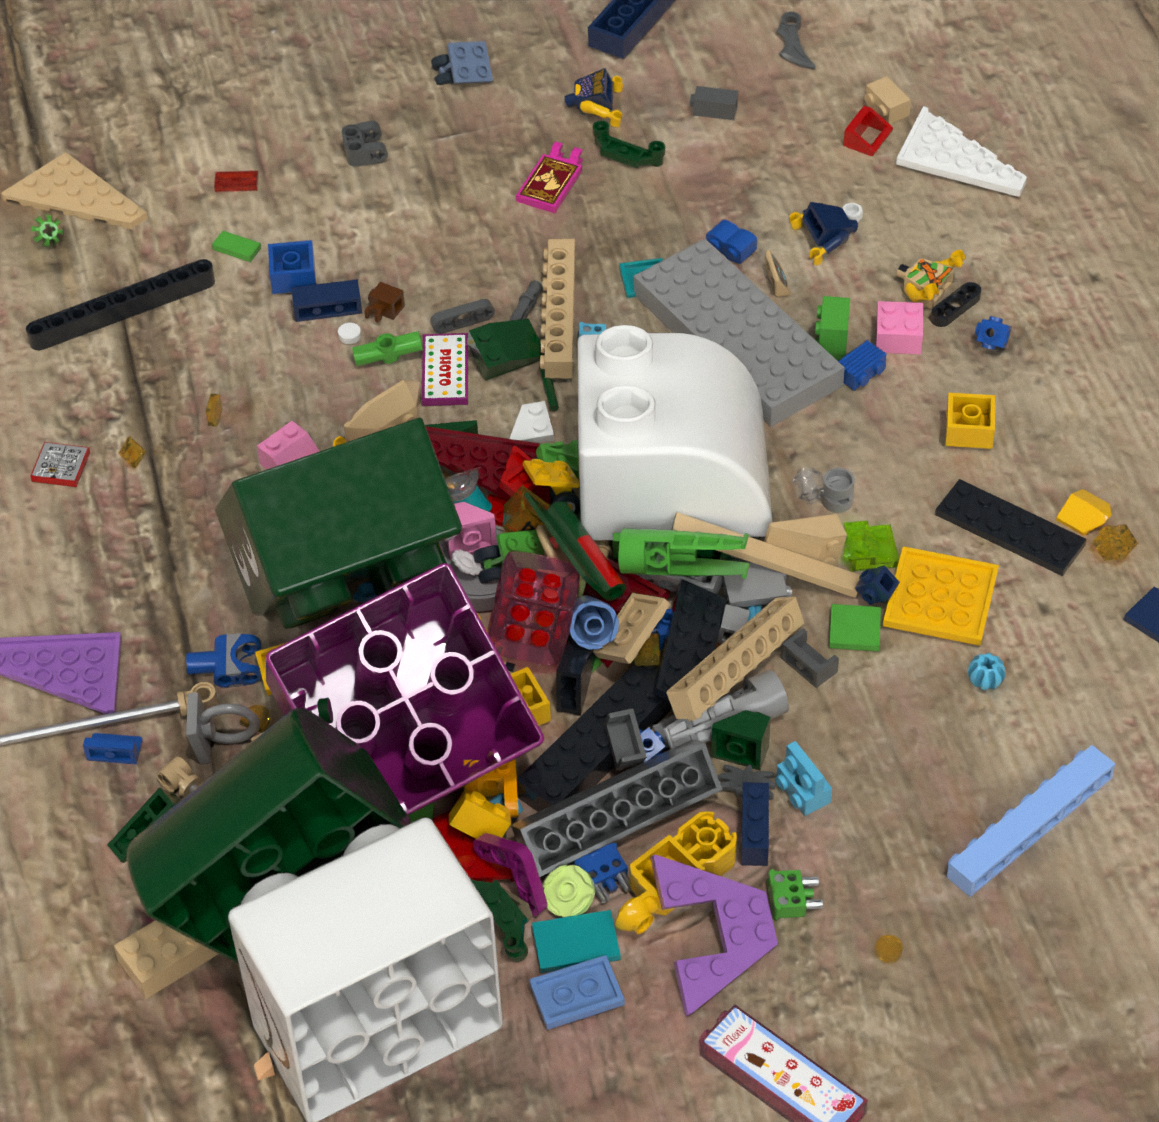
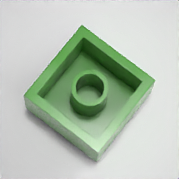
M823 296L822 305L817 307V319H821V321H816L815 335H820V337H815V341L839 361L846 355L850 298Z

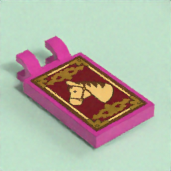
M555 141L550 155H542L516 194V202L556 213L582 173L581 164L583 159L580 158L582 149L574 147L570 159H567L560 152L563 148V143Z

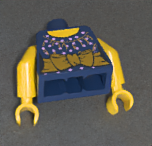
M604 68L576 80L574 93L564 96L567 107L577 105L580 113L583 115L594 114L604 119L608 117L613 127L620 126L622 120L621 111L614 110L610 112L609 110L613 109V91L622 92L623 90L622 78L614 76L611 79L608 71Z

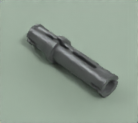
M533 280V282L529 283L525 293H522L519 297V303L509 321L526 319L530 309L535 307L536 299L543 289L540 282Z

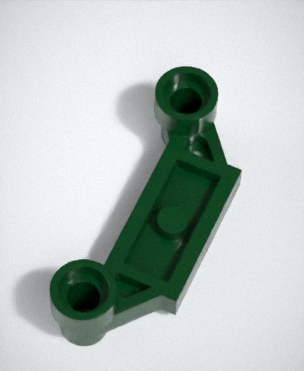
M596 121L593 124L595 144L599 146L601 156L637 169L639 166L644 165L655 167L663 165V157L665 156V144L663 142L653 141L649 144L648 149L610 136L609 124L606 121Z
M470 878L492 912L494 922L505 934L503 943L506 954L512 961L519 962L524 960L528 955V947L524 942L525 924L529 920L497 880L489 883Z

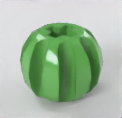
M45 214L44 221L38 216L34 219L38 227L31 226V232L36 231L37 236L33 239L38 243L42 238V246L45 247L50 246V240L56 245L60 241L57 238V234L63 235V229L59 230L57 228V225L61 223L60 220L56 218L52 222V215ZM45 225L47 227L52 228V231L49 232V236L48 234H43L42 230L45 229Z

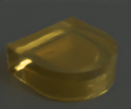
M253 705L249 709L258 716L260 722L258 732L263 733L270 723L269 710L263 705ZM241 717V726L248 728L249 721Z

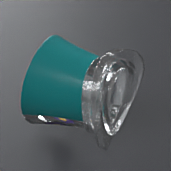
M477 468L445 478L454 504L465 502L490 512L492 503L477 485L479 478Z

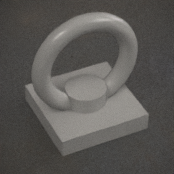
M198 692L188 694L186 736L200 764L210 763L211 740L223 744H236L249 740L258 732L260 726L259 718L251 709L238 704H219L206 709ZM221 714H236L246 718L249 721V727L235 734L220 733L216 731L213 717Z

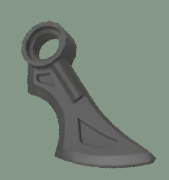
M796 12L784 13L781 16V24L777 30V33L785 41V46L779 55L796 65L815 69V64L804 52L798 35V31L801 28V16ZM787 21H795L796 23H794V24H788V23H786V22H787Z

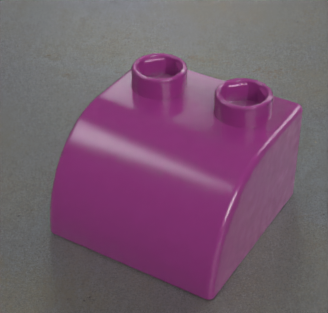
M447 563L440 564L271 650L266 655V683L283 715L285 716L295 708H304L319 716L318 700L329 697L333 710V723L329 724L369 753L407 815L422 809L537 748L544 741V735L456 574ZM464 760H471L464 766ZM474 760H480V761L474 763L472 766L469 767V764H470L472 761H474Z

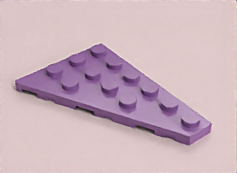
M121 632L0 638V675L101 713L116 712L122 644Z

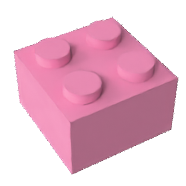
M878 301L876 347H879L885 353L921 355L923 303Z

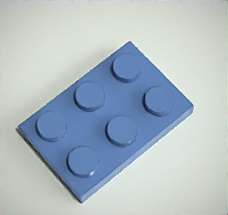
M606 955L529 979V986L547 1030L625 1005V999Z

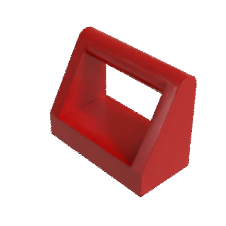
M864 105L844 130L843 146L873 156L893 131V127L872 108ZM868 127L881 131L871 145L861 137Z

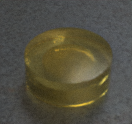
M884 935L877 940L875 953L881 961L894 963L901 958L903 944L898 937Z

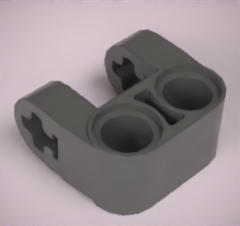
M367 121L349 124L342 128L343 148L350 166L359 167L386 160L388 153L383 142H375L382 136L379 123Z

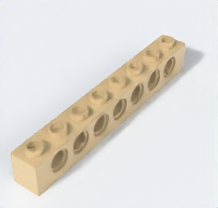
M548 239V248H544V261H548V263H543V276H547V278H543V291H547V293H542V306L546 307L542 308V322H546V324H541V337H545V340H541V353H545V355H540V369H545V378H573L575 239Z
M796 597L775 598L666 691L676 719L694 721L702 717V713L714 706L721 696L729 693L730 688L736 683L741 682L750 671L755 670L762 660L770 657V653L782 646V643L789 636L797 633V629L804 624V620Z

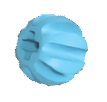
M987 652L986 654L975 656L968 666L970 682L975 687H981L982 690L997 688L1005 678L1006 669L1003 661L998 656H993L992 653Z

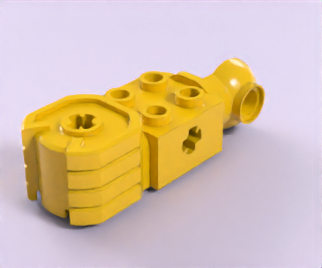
M698 812L678 828L677 835L674 837L667 835L629 865V881L631 890L636 895V898H631L620 908L615 922L616 928L622 931H635L637 934H641L653 923L654 913L666 916L675 909L662 910L651 863L653 855H658L722 877L735 865L736 832H732V835H730L728 826L719 818L714 820L715 812Z

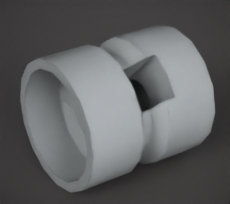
M834 468L824 475L822 503L827 510L833 513L846 512L853 505L855 478L849 470Z

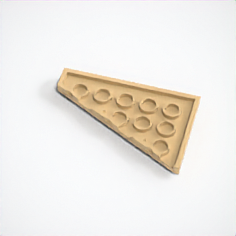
M66 152L0 193L2 200L5 202L9 199L18 201L23 206H32L45 211L55 209L63 211L64 215L77 216L86 220H105L109 225H119L127 229H132L148 219L146 211Z

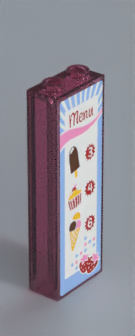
M735 1004L729 1011H723L719 1015L715 1026L711 1030H705L699 1038V1056L789 1122H860L866 1115L868 1104L866 1098Z

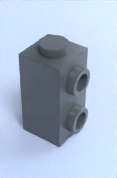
M697 86L695 94H691L690 98L693 116L735 120L738 108V91Z

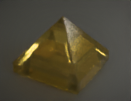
M131 436L126 439L118 452L134 469L146 453Z

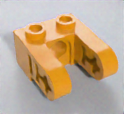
M516 759L465 785L466 790L479 792L483 796L504 794L505 807L509 810L510 817L519 818ZM464 760V766L471 760ZM474 760V761H472V762L469 764V767L472 766L474 763L480 761V760Z

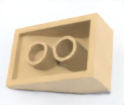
M832 514L769 523L764 542L837 567L847 533L838 515Z

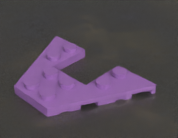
M653 855L651 863L662 910L713 902L724 953L674 962L686 1017L778 944L766 891L658 855Z

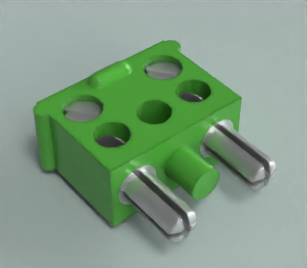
M771 869L768 873L767 888L773 919L777 921L779 918L804 917L806 909H822V899L806 900V898L814 897L813 888L804 889V887L818 886V877H802L801 870L775 871Z

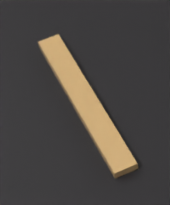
M678 512L675 515L672 530L699 531L744 537L740 533ZM748 537L745 549L717 550L854 598L858 593L855 587L860 580L859 574Z

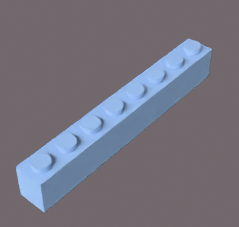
M1093 745L1085 751H1079L1072 762L1068 765H1062L1050 780L1045 779L1039 785L1037 791L1032 795L1030 793L1027 794L1015 809L1010 808L997 824L992 823L989 825L980 838L972 839L963 852L954 854L948 861L947 878L969 897L974 895L1109 782L1113 777L1116 763Z

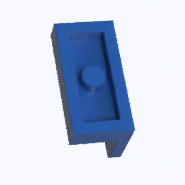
M93 733L92 738L85 737L83 748L87 761L137 765L143 740L139 736Z

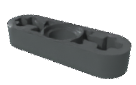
M481 299L439 311L431 317L430 323L436 333L443 334L487 321L494 316L495 309L490 300ZM467 314L466 317L458 319L460 315Z

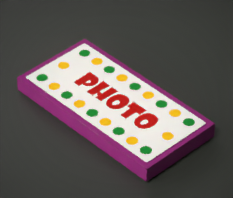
M468 333L423 334L422 406L468 405Z

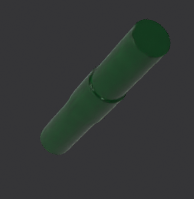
M540 369L550 410L557 411L559 405L553 381L551 378H545V369Z

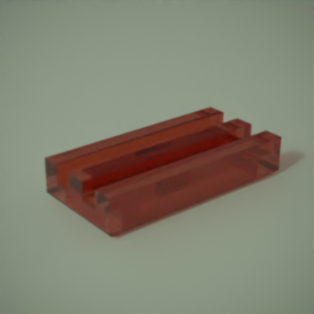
M258 171L215 172V192L258 191Z

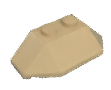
M417 379L402 380L366 402L354 414L351 421L348 420L344 424L346 441L349 442L418 418L421 402L420 382Z

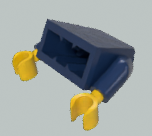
M810 202L808 208L803 210L802 214L793 212L789 217L793 230L800 229L803 220L817 246H822L821 249L812 248L810 250L809 257L813 259L814 265H820L823 261V254H829L840 245L846 243L850 234L855 233L858 229L857 220L849 219L843 208L823 203Z

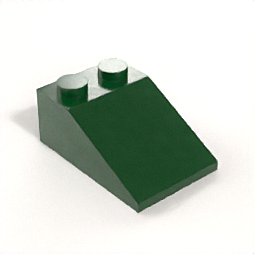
M529 319L488 323L471 329L468 333L467 345L485 381L540 361V355H545V353H541V342Z

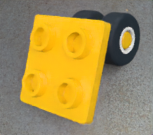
M540 459L524 460L523 467L533 484L551 486L549 488L550 506L555 502H566L574 514L578 516L580 513V500L572 488H579L580 486L579 480L570 466L563 461H554L552 463L544 462Z

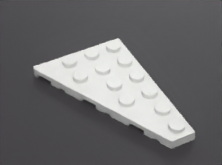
M923 106L897 157L896 165L1020 197L1026 184L1027 176L1016 171L1009 164L1004 165L997 160V156L994 153L980 146L975 140L970 141L962 135L963 132L951 123H947L942 117L934 116L928 112V107Z

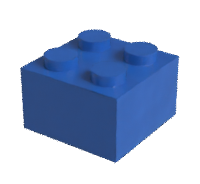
M312 240L268 244L269 272L273 294L292 292V287L316 285Z

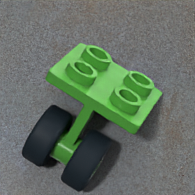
M536 530L498 534L496 536L498 545L483 547L473 552L475 562L483 563L484 570L478 574L479 581L482 584L506 579V577H512L511 582H516L518 574L524 568H530L536 574L537 569L547 570L543 547Z

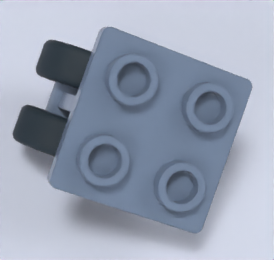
M485 41L447 44L448 54L436 56L431 60L433 70H439L440 73L434 78L437 85L484 83L493 80Z

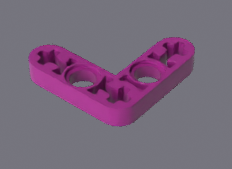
M484 833L473 841V848L481 859L511 868L520 899L529 904L532 916H537L547 909L546 896L533 855L525 845L488 833Z

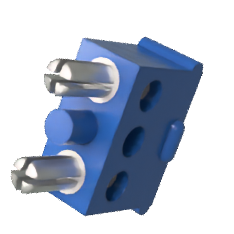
M616 843L608 844L575 860V866H579L590 874L594 882L595 892L602 903L608 902L610 899L604 888L608 887L610 892L616 891L618 886L615 882L617 881L620 882L625 892L631 891L630 881L627 878L628 867L619 854Z

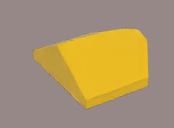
M1081 489L1070 495L1056 517V521L1084 536L1089 531L1104 525L1112 515L1111 507L1106 501Z

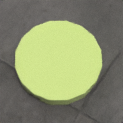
M559 866L548 875L543 885L548 904L547 909L558 917L581 915L593 903L595 895L594 882L590 874L579 866Z

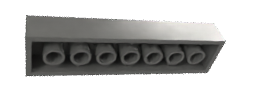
M692 739L510 826L516 841L525 845L531 851L539 877L559 866L573 862L723 789L705 742Z

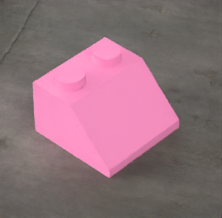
M290 421L257 445L260 465L266 470L319 452L308 432L293 421Z
M465 502L454 504L462 524V531L445 544L450 560H452L451 555L455 550L459 551L461 549L473 555V552L477 549L497 545L493 513Z

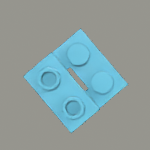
M796 741L788 744L785 761L777 765L775 781L780 790H785L789 795L792 805L796 809L799 808L804 816L831 803L832 787Z

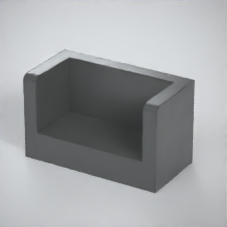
M804 628L782 643L781 659L815 688L838 672L839 658L834 655L826 660L807 644V631Z
M634 709L609 713L604 721V727L616 770L630 769L643 763L647 756Z

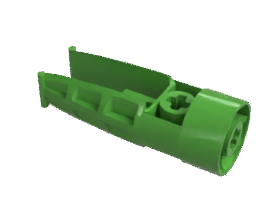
M623 528L619 541L620 573L695 577L742 575V578L746 579L750 566L749 563L696 558L697 550L745 549L749 534L745 533L744 537L699 531Z

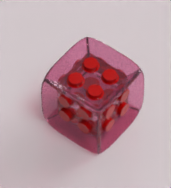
M512 551L507 553L501 568L495 593L494 608L487 631L499 655L540 665H557L560 662L570 632L573 609L576 604L580 574L573 564L528 552Z

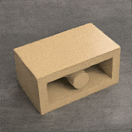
M887 76L866 85L864 96L866 104L871 106L889 124L910 115L911 99Z

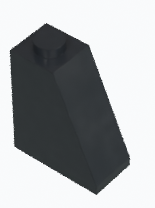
M572 637L569 639L556 670V711L581 715L595 662V654L593 653L594 649H586L579 646Z

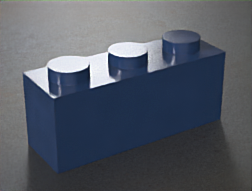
M358 279L291 288L296 322L362 314Z
M743 782L741 865L768 866L769 783Z

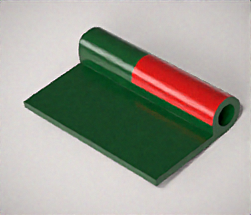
M526 492L524 494L525 498L552 534L549 540L555 548L561 547L580 576L607 601L616 600L624 594L626 590L625 583L566 502H555L546 510L534 497Z

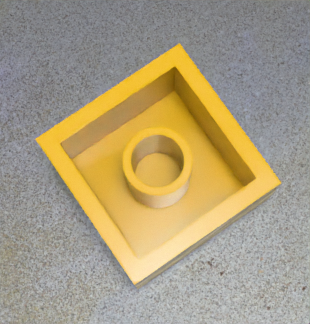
M948 392L945 446L993 449L996 395Z

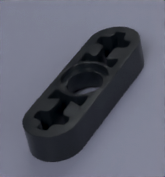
M967 282L932 308L931 323L937 327H945L974 306L981 297L980 285L974 282ZM958 302L961 304V306L954 307L951 305V303Z

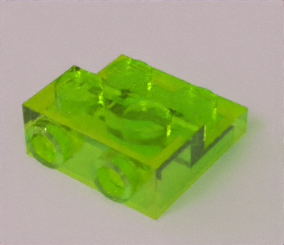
M868 520L844 523L843 527L847 533L846 548L843 550L845 563L849 562L851 572L865 571L866 569H874L883 565L887 568H897L899 557L891 524L869 526Z

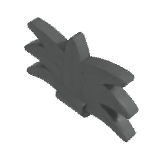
M724 765L723 770L726 773L717 775L720 781H724L720 783L722 789L736 792L738 796H742L743 782L769 783V788L775 789L776 784L768 779L774 777V772H753L751 765H748L745 770L731 765ZM769 790V798L773 799L774 794Z

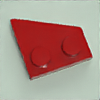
M513 446L498 486L515 501L537 486L533 484L523 467L524 460L531 461L532 459L517 446Z

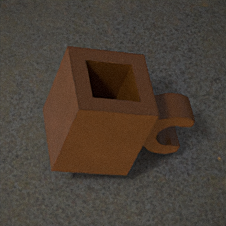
M380 282L369 293L368 300L370 306L365 309V318L368 319L370 315L375 314V322L377 323L381 321L382 316L394 320L405 307L403 290Z

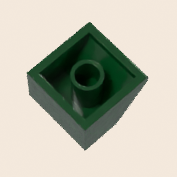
M745 710L713 723L711 757L745 767L751 765L752 769L761 770L769 748L771 717L760 712Z

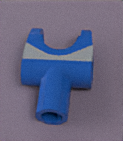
M250 634L220 635L214 641V651L187 653L188 675L214 673L215 685L223 688L255 684L261 679L260 668L256 665L243 663L241 660L252 656L256 651H260L261 640L257 636ZM247 643H253L256 645L250 646L247 645ZM254 673L255 675L248 676L247 674Z

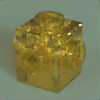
M1123 524L1103 527L1099 531V535L1094 539L1093 544L1104 561H1119L1124 559L1136 547L1138 542L1128 526Z

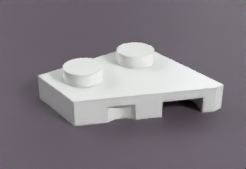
M545 401L521 406L509 439L534 443L554 441V433Z

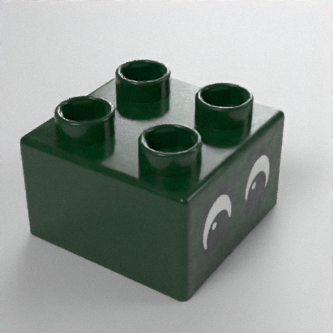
M421 417L235 480L231 483L215 508L253 614L262 616L277 610L285 629L301 626L338 611L339 606L352 600L349 584L369 577L375 594L379 596L440 564L447 563L441 546L462 531L461 521Z

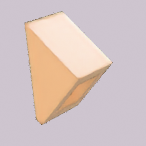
M269 1051L254 1064L258 1080L275 1075Z

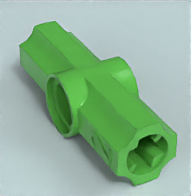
M419 331L396 337L389 333L382 334L377 337L376 342L352 347L356 365L360 366L380 360L387 364L394 363L399 359L400 355L423 350Z

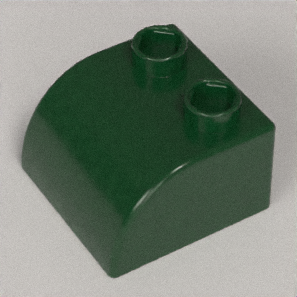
M295 708L135 837L128 846L127 864L135 891L150 918L239 964L228 915L230 910L241 905L246 893L254 885L267 877L279 873H291L300 877L342 857L348 845L366 830L379 825L389 824L400 829L411 824L412 821L364 748L313 712L304 708Z

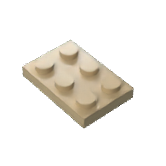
M632 593L617 615L619 629L614 640L609 641L600 649H594L593 653L601 659L631 664L645 641L650 637L659 620L663 618L670 604L665 598Z

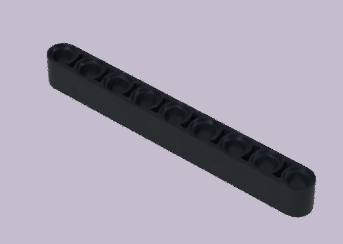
M207 259L197 260L32 321L26 326L30 347L37 351L44 350L208 289L215 284L212 262Z

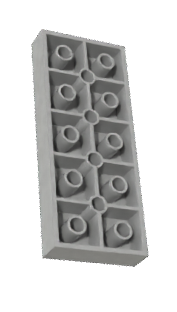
M706 239L634 275L636 298L673 333L691 334L711 340L729 350L745 365L758 388L763 408V419L770 427L843 387L845 367Z

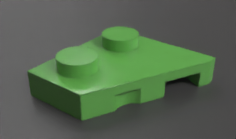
M572 440L570 444L566 445L562 441L555 442L554 444L544 443L540 444L536 449L537 459L552 463L554 461L566 462L575 476L579 478L578 440Z

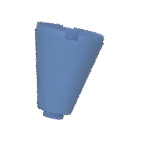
M581 595L572 604L568 625L569 632L579 646L586 649H600L609 641L614 640L619 629V620L615 610L609 604L588 595Z

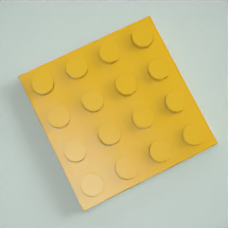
M903 546L895 574L900 583L888 600L883 626L981 646L999 565Z

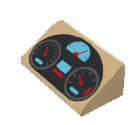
M767 250L765 252V269L774 296L791 295L781 263L770 250Z

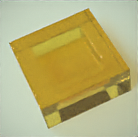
M210 394L206 407L208 426L218 427L223 410L220 394Z

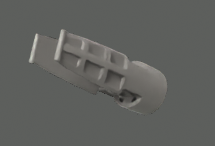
M768 670L744 680L743 689L723 697L721 696L714 706L702 713V717L694 721L676 719L674 714L658 725H653L654 732H659L664 738L665 748L670 747V749H673L692 739L707 742L712 740L713 723L745 710L760 712L773 719L788 712V699L778 676L772 670Z

